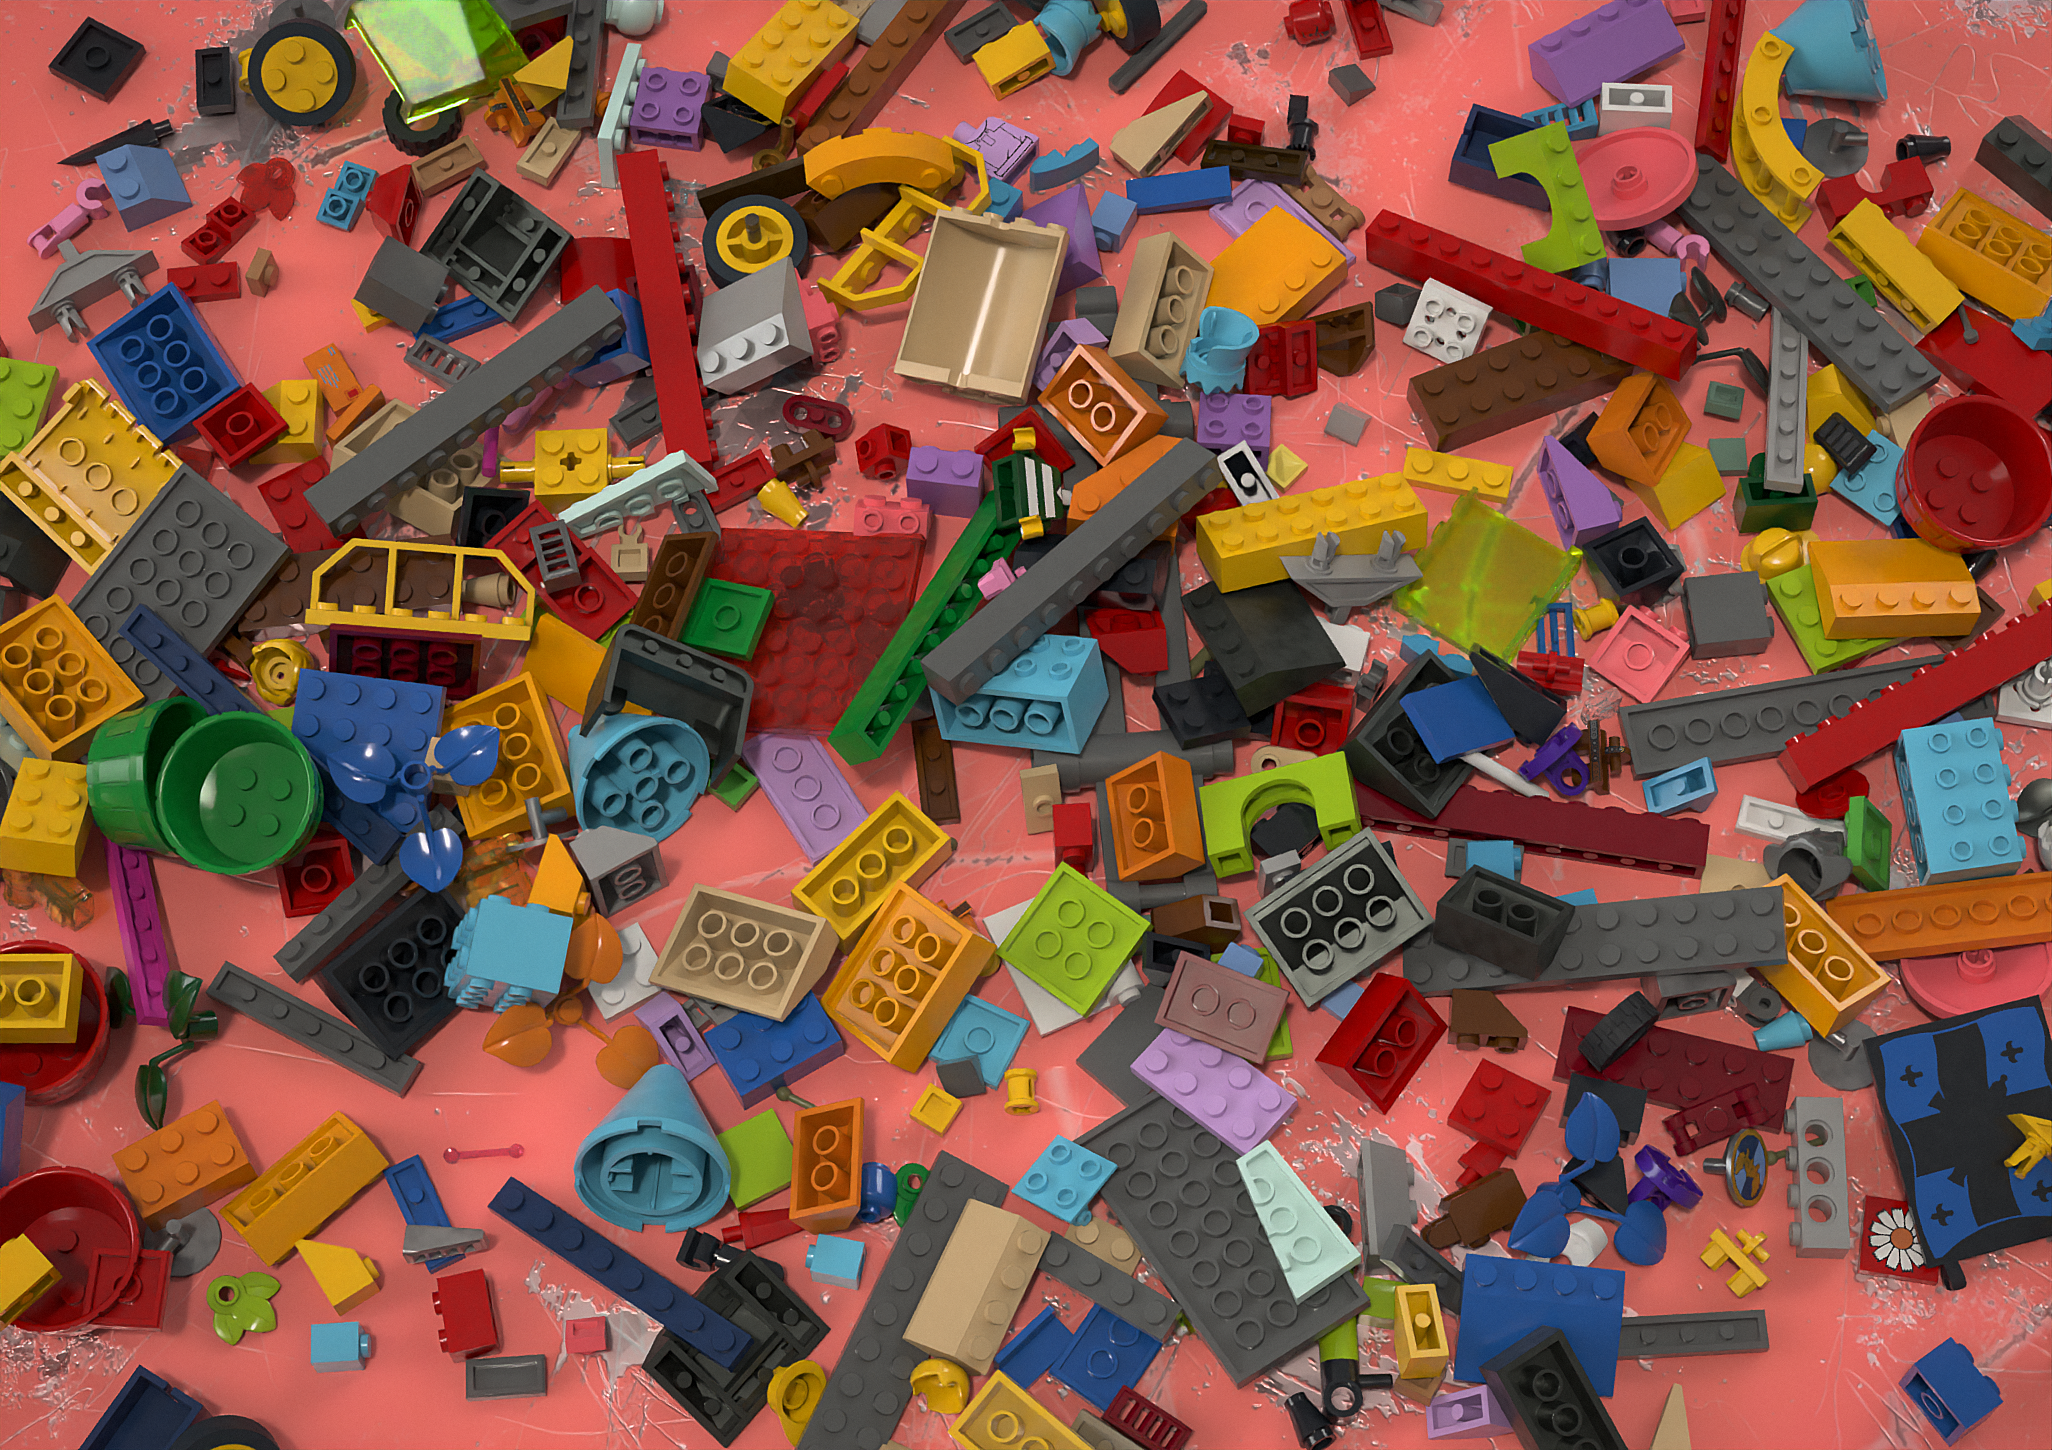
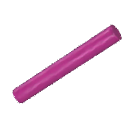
M500 425L495 428H489L485 431L481 473L488 478L496 475Z

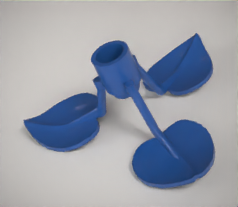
M471 725L452 730L441 737L434 748V757L443 768H436L434 765L429 767L423 761L412 760L407 762L401 771L396 773L394 778L391 777L396 768L395 760L390 751L378 743H358L343 750L327 754V764L336 786L348 799L355 803L364 805L378 803L386 794V785L394 786L402 781L406 793L417 798L426 834L414 833L407 837L400 848L399 860L404 873L412 881L431 893H439L448 887L457 876L462 865L463 848L459 837L453 830L442 828L433 832L425 796L433 789L434 775L444 776L450 772V776L456 784L466 787L477 786L487 781L495 771L498 762L500 731L497 727L487 725Z
M1583 1092L1580 1102L1568 1118L1565 1129V1142L1573 1157L1578 1160H1586V1162L1567 1174H1560L1559 1182H1543L1537 1187L1535 1194L1528 1199L1520 1211L1512 1228L1507 1246L1539 1258L1556 1257L1563 1252L1570 1237V1224L1563 1215L1570 1212H1582L1621 1223L1615 1232L1614 1243L1618 1252L1627 1261L1637 1265L1657 1264L1663 1259L1667 1245L1666 1222L1663 1213L1657 1205L1647 1200L1634 1201L1628 1206L1624 1217L1618 1213L1581 1205V1193L1570 1182L1573 1178L1593 1168L1595 1160L1599 1162L1611 1161L1620 1143L1619 1125L1610 1107L1595 1094Z

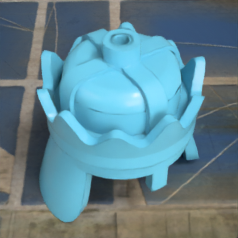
M1049 0L1041 13L1034 19L1033 24L1036 26L1041 24L1048 36L1044 41L1050 49L1057 66L1048 71L1049 73L1059 76L1069 74L1078 59L1081 49L1096 40L1102 31L1097 29L1102 16L1095 13L1089 0Z
M1207 307L1200 316V336L1190 340L1179 375L1186 373L1188 383H1194L1199 388H1202L1206 395L1210 393L1218 394L1219 391L1229 392L1234 384L1241 390L1245 376V358L1259 337V329L1252 319L1241 312L1225 307Z

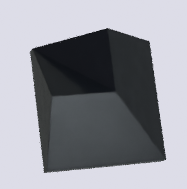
M726 94L703 103L700 110L704 138L718 143L724 154L781 125V123H775L738 98Z
M465 486L455 546L483 548L488 541L528 507L531 491ZM465 555L464 558L477 560H493L491 557L476 555Z
M1646 516L1582 545V551L1599 596L1639 606L1644 605L1650 608L1684 572L1682 564Z

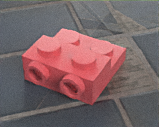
M794 268L814 352L809 358L812 364L820 361L828 362L834 360L840 355L837 341L842 340L837 325L840 322L837 309L833 302L827 304L822 291L813 294L808 279L801 280L797 269Z
M865 495L864 499H858L855 505L853 535L926 541L933 520V510H930L931 504H922L921 499L912 497L901 498L900 502L886 501V497L882 495Z
M1629 604L1587 665L1641 703L1653 702L1668 679H1672L1692 651V647L1687 644L1690 637L1673 625H1671L1669 630L1665 629L1657 623L1659 616L1644 605L1636 609Z

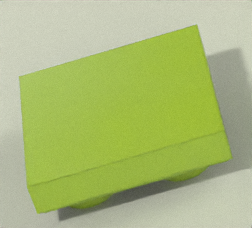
M773 1108L716 1136L730 1163L731 1182L729 1196L738 1212L791 1186L793 1146Z

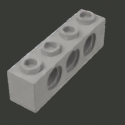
M1795 1097L1789 1109H1785L1784 1130L1791 1133V1146L1786 1148L1785 1162L1787 1170H1792L1793 1184H1788L1787 1203L1788 1207H1794L1795 1222H1790L1789 1242L1790 1245H1796V1258L1844 1259L1850 1250L1843 1098ZM1813 1133L1818 1135L1822 1140L1823 1146L1815 1147L1810 1145L1805 1139V1134ZM1814 1170L1819 1172L1823 1176L1825 1183L1814 1184L1808 1179L1807 1171ZM1817 1208L1823 1211L1826 1216V1222L1814 1221L1810 1217L1808 1209Z

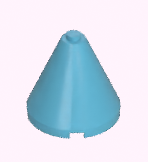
M668 1064L651 1067L589 1133L576 1152L573 1167L575 1174L574 1187L582 1202L602 1219L619 1227L642 1232L643 1224L666 1225L665 1233L684 1231L689 1227L693 1228L703 1224L714 1217L724 1206L729 1195L731 1182V1167L722 1146L682 1072Z

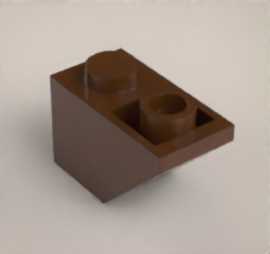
M1200 894L1154 908L1150 912L1151 924L1154 926L1152 929L1153 933L1211 945L1210 953H1224L1230 942H1233L1241 932L1238 902L1234 898Z
M1452 989L1449 1000L1447 1044L1456 1045L1457 1048L1462 1050H1477L1479 1047L1495 1048V1051L1505 1054L1524 1050L1528 1038V1030L1491 991Z

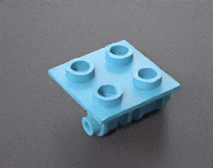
M1872 429L1866 438L1877 448V451L1853 475L1843 467L1829 487L1889 527L1896 517L1902 515L1897 500L1895 482L1898 464L1905 450Z
M1057 1135L1011 1192L1074 1226H1086L1092 1218V1213L1088 1211L1087 1204L1118 1166L1086 1148Z

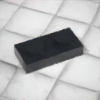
M230 47L196 49V104L199 115L234 112L232 53Z

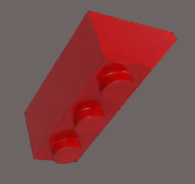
M1378 972L1314 1061L1336 1085L1379 1114L1386 1115L1448 1028V1025L1407 978Z

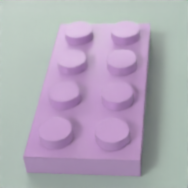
M1167 1027L1130 1066L1131 1072L1240 1156L1245 1155L1269 1139L1298 1106V1101L1294 1096L1240 1056Z

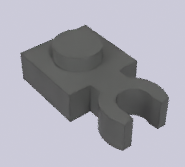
M1374 658L1368 674L1363 673L1354 688V692L1358 694L1355 708L1367 714L1386 686L1389 672L1387 670L1388 665Z

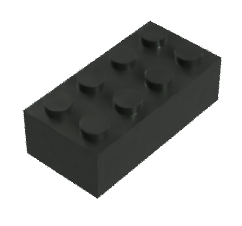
M1542 1325L1478 1367L1524 1450H1628L1561 1329Z

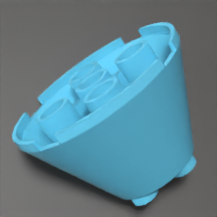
M1806 0L1781 24L1769 30V33L1795 48L1794 53L1787 61L1781 75L1786 74L1783 79L1789 96L1800 94L1875 103L1888 99L1887 83L1876 38L1869 39L1864 24L1869 19L1863 0Z
M620 712L613 716L602 714L587 737L579 735L581 724L575 725L569 731L568 762L576 814L583 831L590 828L597 829L604 825L653 837L659 843L685 823L692 814L689 808L695 801L698 793L704 794L710 772L708 749L701 736L685 722L667 717Z

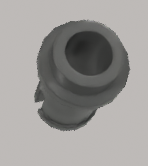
M1735 281L1724 296V299L1728 301L1727 306L1732 307L1734 305L1754 318L1755 321L1760 322L1769 310L1771 303L1745 288L1746 283L1742 282L1739 284Z

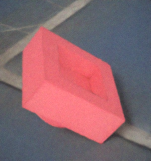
M1665 0L1667 12L1674 24L1704 20L1706 10L1703 0Z
M606 1317L566 1320L565 1345L567 1354L579 1353L588 1355L598 1350H606Z

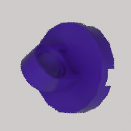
M1571 722L1567 728L1563 727L1549 738L1542 747L1540 746L1536 750L1534 759L1530 762L1526 759L1518 767L1517 772L1526 782L1543 772L1561 793L1569 796L1581 793L1589 783L1590 772L1587 765L1571 747L1583 735L1582 731L1574 722ZM1567 768L1578 770L1582 775L1581 784L1578 786L1567 785L1562 779L1563 770Z
M1646 1144L1634 1156L1635 1162L1645 1175L1629 1192V1205L1634 1201L1653 1197L1650 1202L1657 1205L1661 1212L1673 1200L1691 1210L1702 1199L1703 1191L1683 1168L1678 1171L1668 1163L1671 1158L1656 1147Z

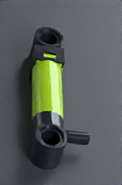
M1336 1205L1324 1206L1325 1211L1349 1239L1352 1221L1347 1211ZM1355 1266L1349 1270L1353 1277ZM1356 1315L1318 1339L1322 1414L1333 1425L1341 1427L1350 1425L1357 1419L1363 1401L1361 1390H1384L1393 1387V1379L1390 1373L1360 1374ZM1336 1395H1345L1352 1401L1353 1406L1348 1410H1339L1334 1407L1331 1399Z

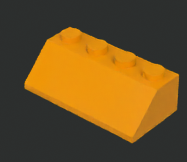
M1785 873L1763 887L1782 886L1784 890L1788 964L1759 966L1756 969L1826 1038L1857 1017L1890 984L1892 979Z
M337 1110L218 1212L250 1249L270 1267L273 1263L285 1259L290 1254L295 1242L303 1239L305 1236L314 1234L321 1227L322 1221L334 1211L347 1206L352 1196L364 1185L376 1181L382 1174V1170L389 1163L367 1135Z

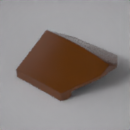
M1368 301L1306 318V320L1316 321L1317 367L1338 377L1351 376L1359 372L1375 348L1373 304Z

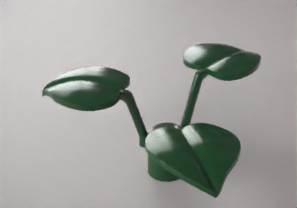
M112 966L106 968L104 989L109 1003L110 1027L120 1029L125 1024L126 1014L136 1016V1012L128 1004L131 996V987L126 975L119 968ZM171 970L166 974L163 984L162 1001L164 1009L168 1012L167 1019L170 1031L176 1040H181L182 1044L151 1058L149 1066L146 1064L140 1065L135 1080V1098L139 1112L145 1122L156 1131L163 1128L167 1101V1082L162 1069L158 1066L159 1063L184 1050L194 1049V1042L215 1040L218 1033V1021L214 1011H193L203 980L189 976L180 970Z

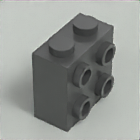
M387 235L373 257L353 299L416 334L423 322L430 325L440 307L434 303L440 304L449 288L444 283L449 269Z
M1758 571L1685 578L1682 586L1684 594L1681 595V602L1687 633L1690 637L1689 644L1692 647V659L1765 652L1770 638H1774V622L1771 616L1767 617L1765 605L1768 603V592L1765 583L1760 584Z

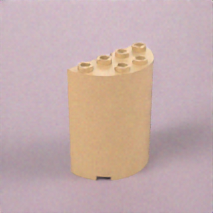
M953 206L951 211L938 209L893 373L920 385L932 384L943 387L942 392L975 401L1004 406H1016L1017 403L1026 405L1070 242V236L1067 233L1068 229L1053 223H1047L1046 228L1035 226V222L1018 217L1015 218L1014 222L1004 223V217L1001 215L984 212L983 216L972 215V211Z

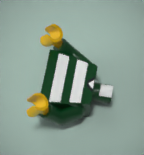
M1032 427L1013 429L1015 442L1012 449L1014 454L992 462L997 529L1020 528L1023 540L1034 542L1051 529L1052 522L1062 519L1064 511L1070 507L1072 493L1068 489L1061 488V477L1058 468L1046 464L1033 450L1036 445L1034 429Z

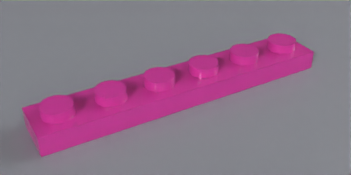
M102 833V843L138 1025L169 1027L168 1012L164 1009L162 1001V991L166 974L170 969L146 851L122 848L112 843Z

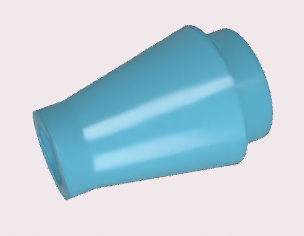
M1793 1010L1788 1011L1761 1029L1752 1032L1758 1050L1763 1052L1805 1046V1041L1813 1039L1809 1022L1798 1011L1793 1012Z

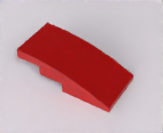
M1963 304L1972 329L1977 330L1979 336L1976 343L1968 344L1965 342L1963 336L1965 329L1956 308L1914 346L1934 367L1966 394L1973 390L1978 395L1992 396L1994 399L1999 398L2017 406L2019 410L2022 409L2033 419L2052 404V356L2044 350L2031 349L2011 331V328Z
M536 499L483 546V549L502 550L536 589L535 603L546 613L591 640L596 641L635 606L639 598L591 546L587 548L567 525V531L583 584L547 594L529 528L554 522L557 519ZM559 531L539 537V540L559 536L561 533ZM563 542L543 547L542 550L553 549L564 544ZM563 553L560 555L545 558V561L547 562L557 558L567 556V554ZM491 557L497 563V565L526 594H528L527 591L521 586V584L515 579V577L502 564V562L497 557ZM569 563L564 564L561 566L548 569V571L552 572L562 568L570 567Z

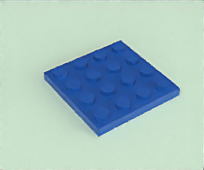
M300 668L291 732L327 767V754L364 742L383 745L390 751L395 760L396 768L391 777L394 778L396 773L401 771L407 762L412 760L425 762L431 738H440L447 688ZM402 781L394 786L386 785L384 798L378 803L370 804L399 832L408 833L416 824L423 820L417 798L406 793ZM432 791L427 796H425V802L428 813L430 810ZM321 816V820H320V821L328 822L326 819H324V818Z

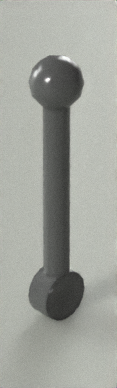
M1961 302L1956 308L1965 329L1963 334L1964 340L1968 344H1973L1979 339L1978 332L1972 329Z

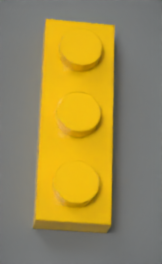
M1408 446L1402 475L1409 485L1413 487L1506 505L1514 467Z

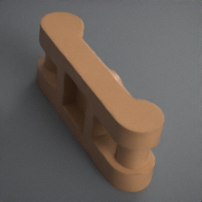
M1309 164L1302 185L1305 184L1310 188L1306 193L1299 188L1301 187L1299 185L1278 183V186L1340 242L1348 236L1350 229L1358 228L1366 221L1363 212L1358 207L1351 206L1319 177L1311 164ZM1337 215L1342 217V219L1339 221L1334 220L1333 218Z

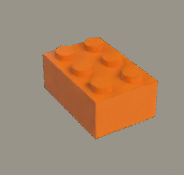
M217 1099L111 1155L143 1220L153 1233L165 1228L169 1220H180L258 1178L229 1118Z

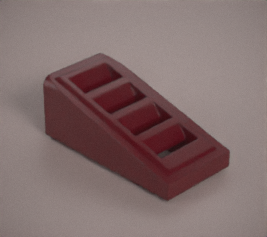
M1126 1385L1121 1386L1101 1416V1419L1147 1450H1180L1192 1432V1429ZM1129 1400L1134 1406L1122 1421L1117 1416ZM1143 1410L1147 1415L1136 1430L1131 1425L1140 1411ZM1154 1420H1157L1161 1424L1150 1439L1145 1434ZM1169 1429L1174 1434L1164 1448L1159 1443Z

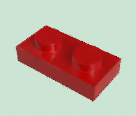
M237 261L167 269L168 284L172 281L191 299L193 304L241 298L240 268Z
M758 449L711 472L710 474L715 478L719 490L706 494L705 489H701V492L706 497L713 513L716 514L760 492L773 478L777 479V475L762 450Z

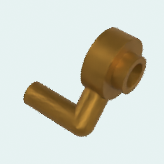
M786 116L782 118L779 142L775 148L760 150L754 155L751 172L787 161L785 156L792 148L795 120L792 117Z

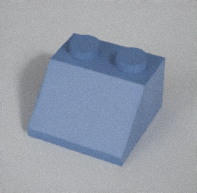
M126 144L95 157L128 233L193 207L167 149Z

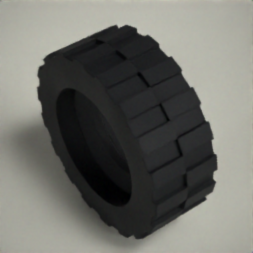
M426 78L425 80L412 79L411 82H404L397 89L394 88L390 92L391 95L388 98L386 97L384 101L385 107L382 108L383 122L390 142L395 144L396 149L400 152L403 151L408 156L413 157L415 155L422 158L457 140V134L461 131V115L455 96L453 97L452 91L444 87L443 83L439 81L434 82L432 79ZM420 105L434 107L439 113L438 122L434 127L424 131H414L406 125L405 117L410 109Z
M1636 991L1611 1010L1580 1042V1045H1578V1051L1601 1072L1636 1044L1659 1019L1661 1013L1640 991Z

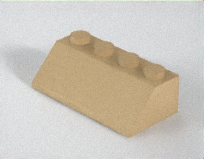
M1169 231L1139 239L1107 354L1131 378L1180 389L1183 388L1186 373L1179 375L1180 367L1190 340L1195 339L1197 336L1200 316L1204 310L1214 268L1173 232Z
M968 1199L902 1339L934 1358H944L958 1364L965 1370L968 1376L986 1375L1051 1234L1020 1215L975 1199Z

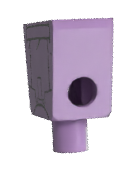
M994 116L988 117L978 129L962 121L953 133V139L983 153L989 181L992 177H995L1013 186L1039 157V137ZM962 160L964 169L980 184L978 168Z

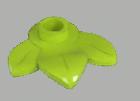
M253 1271L240 1278L224 1275L214 1279L207 1289L206 1300L209 1307L214 1311L213 1328L218 1337L234 1346L240 1339L243 1329L255 1333L273 1331L276 1327L274 1311L267 1299L271 1298L279 1290V1282L270 1275ZM223 1288H229L233 1291L234 1298L231 1301H223L219 1297V1291Z

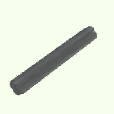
M1190 0L1161 28L1159 36L1147 41L1109 78V88L1116 94L1124 93L1207 13V3L1203 0Z

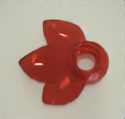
M276 157L270 159L266 164L252 163L244 167L236 178V181L245 187L240 197V203L253 213L268 207L273 216L282 221L291 211L296 199L292 188L296 172L292 163L285 158ZM278 169H281V175L278 178H273V174Z

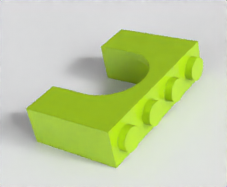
M1564 120L1487 145L1498 179L1520 172L1528 173L1542 184L1551 203L1552 226L1549 234L1544 238L1520 246L1525 263L1550 273H1557L1607 257Z
M1344 751L1199 787L1207 851L1217 878L1254 870L1250 844L1251 829L1255 821L1265 811L1283 803H1303L1316 810L1318 827L1327 851L1336 849L1362 831L1353 774Z

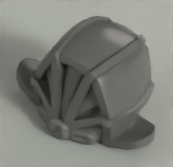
M1815 828L1811 831L1790 835L1781 845L1772 843L1763 850L1764 866L1772 879L1775 880L1787 873L1815 902L1837 897L1841 884L1853 872V863L1849 858L1843 856L1845 840L1841 831L1829 832Z

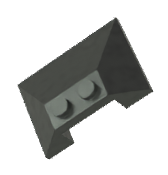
M477 167L419 253L449 269L448 275L508 321L515 324L572 242L574 236L523 197Z
M0 490V576L8 578L14 588L22 589V594L44 601L55 592L72 558L32 520L1 500L3 492Z
M746 1249L710 1275L692 1295L693 1298L754 1339V1344L733 1372L729 1373L664 1328L657 1334L641 1367L724 1448L730 1445L767 1403V1389L774 1376L773 1369L778 1366L788 1367L795 1362L805 1359L831 1330L750 1249Z

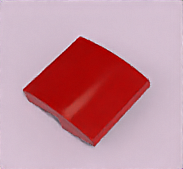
M838 60L830 71L824 69L787 115L795 120L794 136L799 135L805 130L846 79L850 68Z
M1180 69L1158 93L1141 117L1202 90L1208 93L1213 103V108L1172 153L1180 161L1190 166L1207 148L1211 136L1231 117L1234 107Z
M616 237L574 238L559 259L560 302L563 305H568L596 284L604 293L619 288L629 294L625 278L635 276L630 239Z
M1299 320L1257 325L1259 337L1245 358L1246 365L1242 394L1270 396L1281 393L1288 397L1318 390L1316 321Z

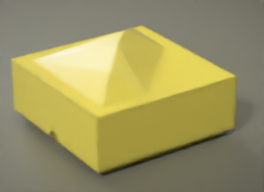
M1281 443L1268 456V468L1265 474L1271 484L1284 494L1307 472L1308 464Z

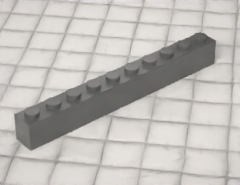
M598 284L594 285L303 492L310 508L335 539L341 534L353 531L359 522L370 513H375L385 508L391 498L401 491H408L413 488L419 481V478L429 471L441 468L454 453L473 445L479 435L489 428L501 425L506 420L507 415L517 408L529 405L538 393L548 386H554L561 382L565 374L577 365L581 366L589 362L594 353L602 347L617 342L622 337L623 332L627 330L623 314Z
M1188 437L1182 439L920 661L928 686L957 706L975 694L989 679L1002 671L1023 650L1029 648L1050 627L1057 624L1077 604L1084 601L1104 581L1111 578L1118 569L1131 558H1134L1157 536L1161 535L1179 517L1187 513L1206 494L1214 490L1223 481L1217 455Z

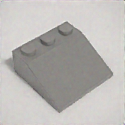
M787 256L703 298L697 357L705 387L730 395L814 354L791 257Z

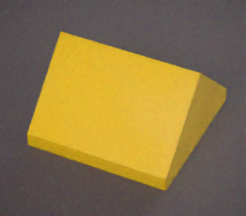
M1682 441L1657 486L1648 487L1627 477L1625 478V483L1670 533L1723 498L1727 493L1710 450Z

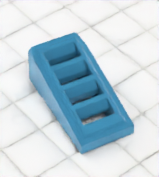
M1592 98L1572 109L1564 103H1560L1521 115L1523 119L1536 123L1541 122V124L1546 126L1550 125V121L1555 120L1556 123L1569 118L1571 125L1566 126V130L1573 134L1572 141L1596 138L1598 119ZM1583 116L1584 121L1580 122L1579 117Z

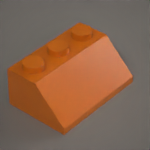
M1080 343L1037 399L1103 467L1152 439L1169 418L1157 403L1102 348Z
M1645 371L1622 379L1586 440L1591 452L1596 455L1603 468L1648 487H1654L1660 481L1691 428L1692 423L1664 376L1652 371Z
M1160 750L1105 779L1120 881L1129 882L1178 877L1205 864L1190 762Z
M862 1097L803 1109L794 1113L789 1220L814 1236L819 1235V1233L824 1234L848 1229L860 1209L865 1099Z

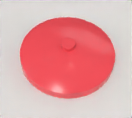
M1642 126L1614 131L1591 141L1575 153L1598 229L1602 231L1633 229L1668 215L1688 198L1699 176L1696 154L1690 142L1677 132L1661 127Z
M2052 941L1899 959L1900 974L1911 996L1926 1010L1942 1019L2038 994L2042 1003L2052 988Z

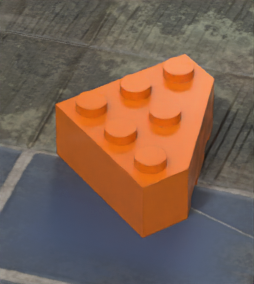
M1158 434L1075 484L1067 517L1066 535H1070L1182 439ZM1181 517L1154 539L1171 541L1170 556L1174 554Z

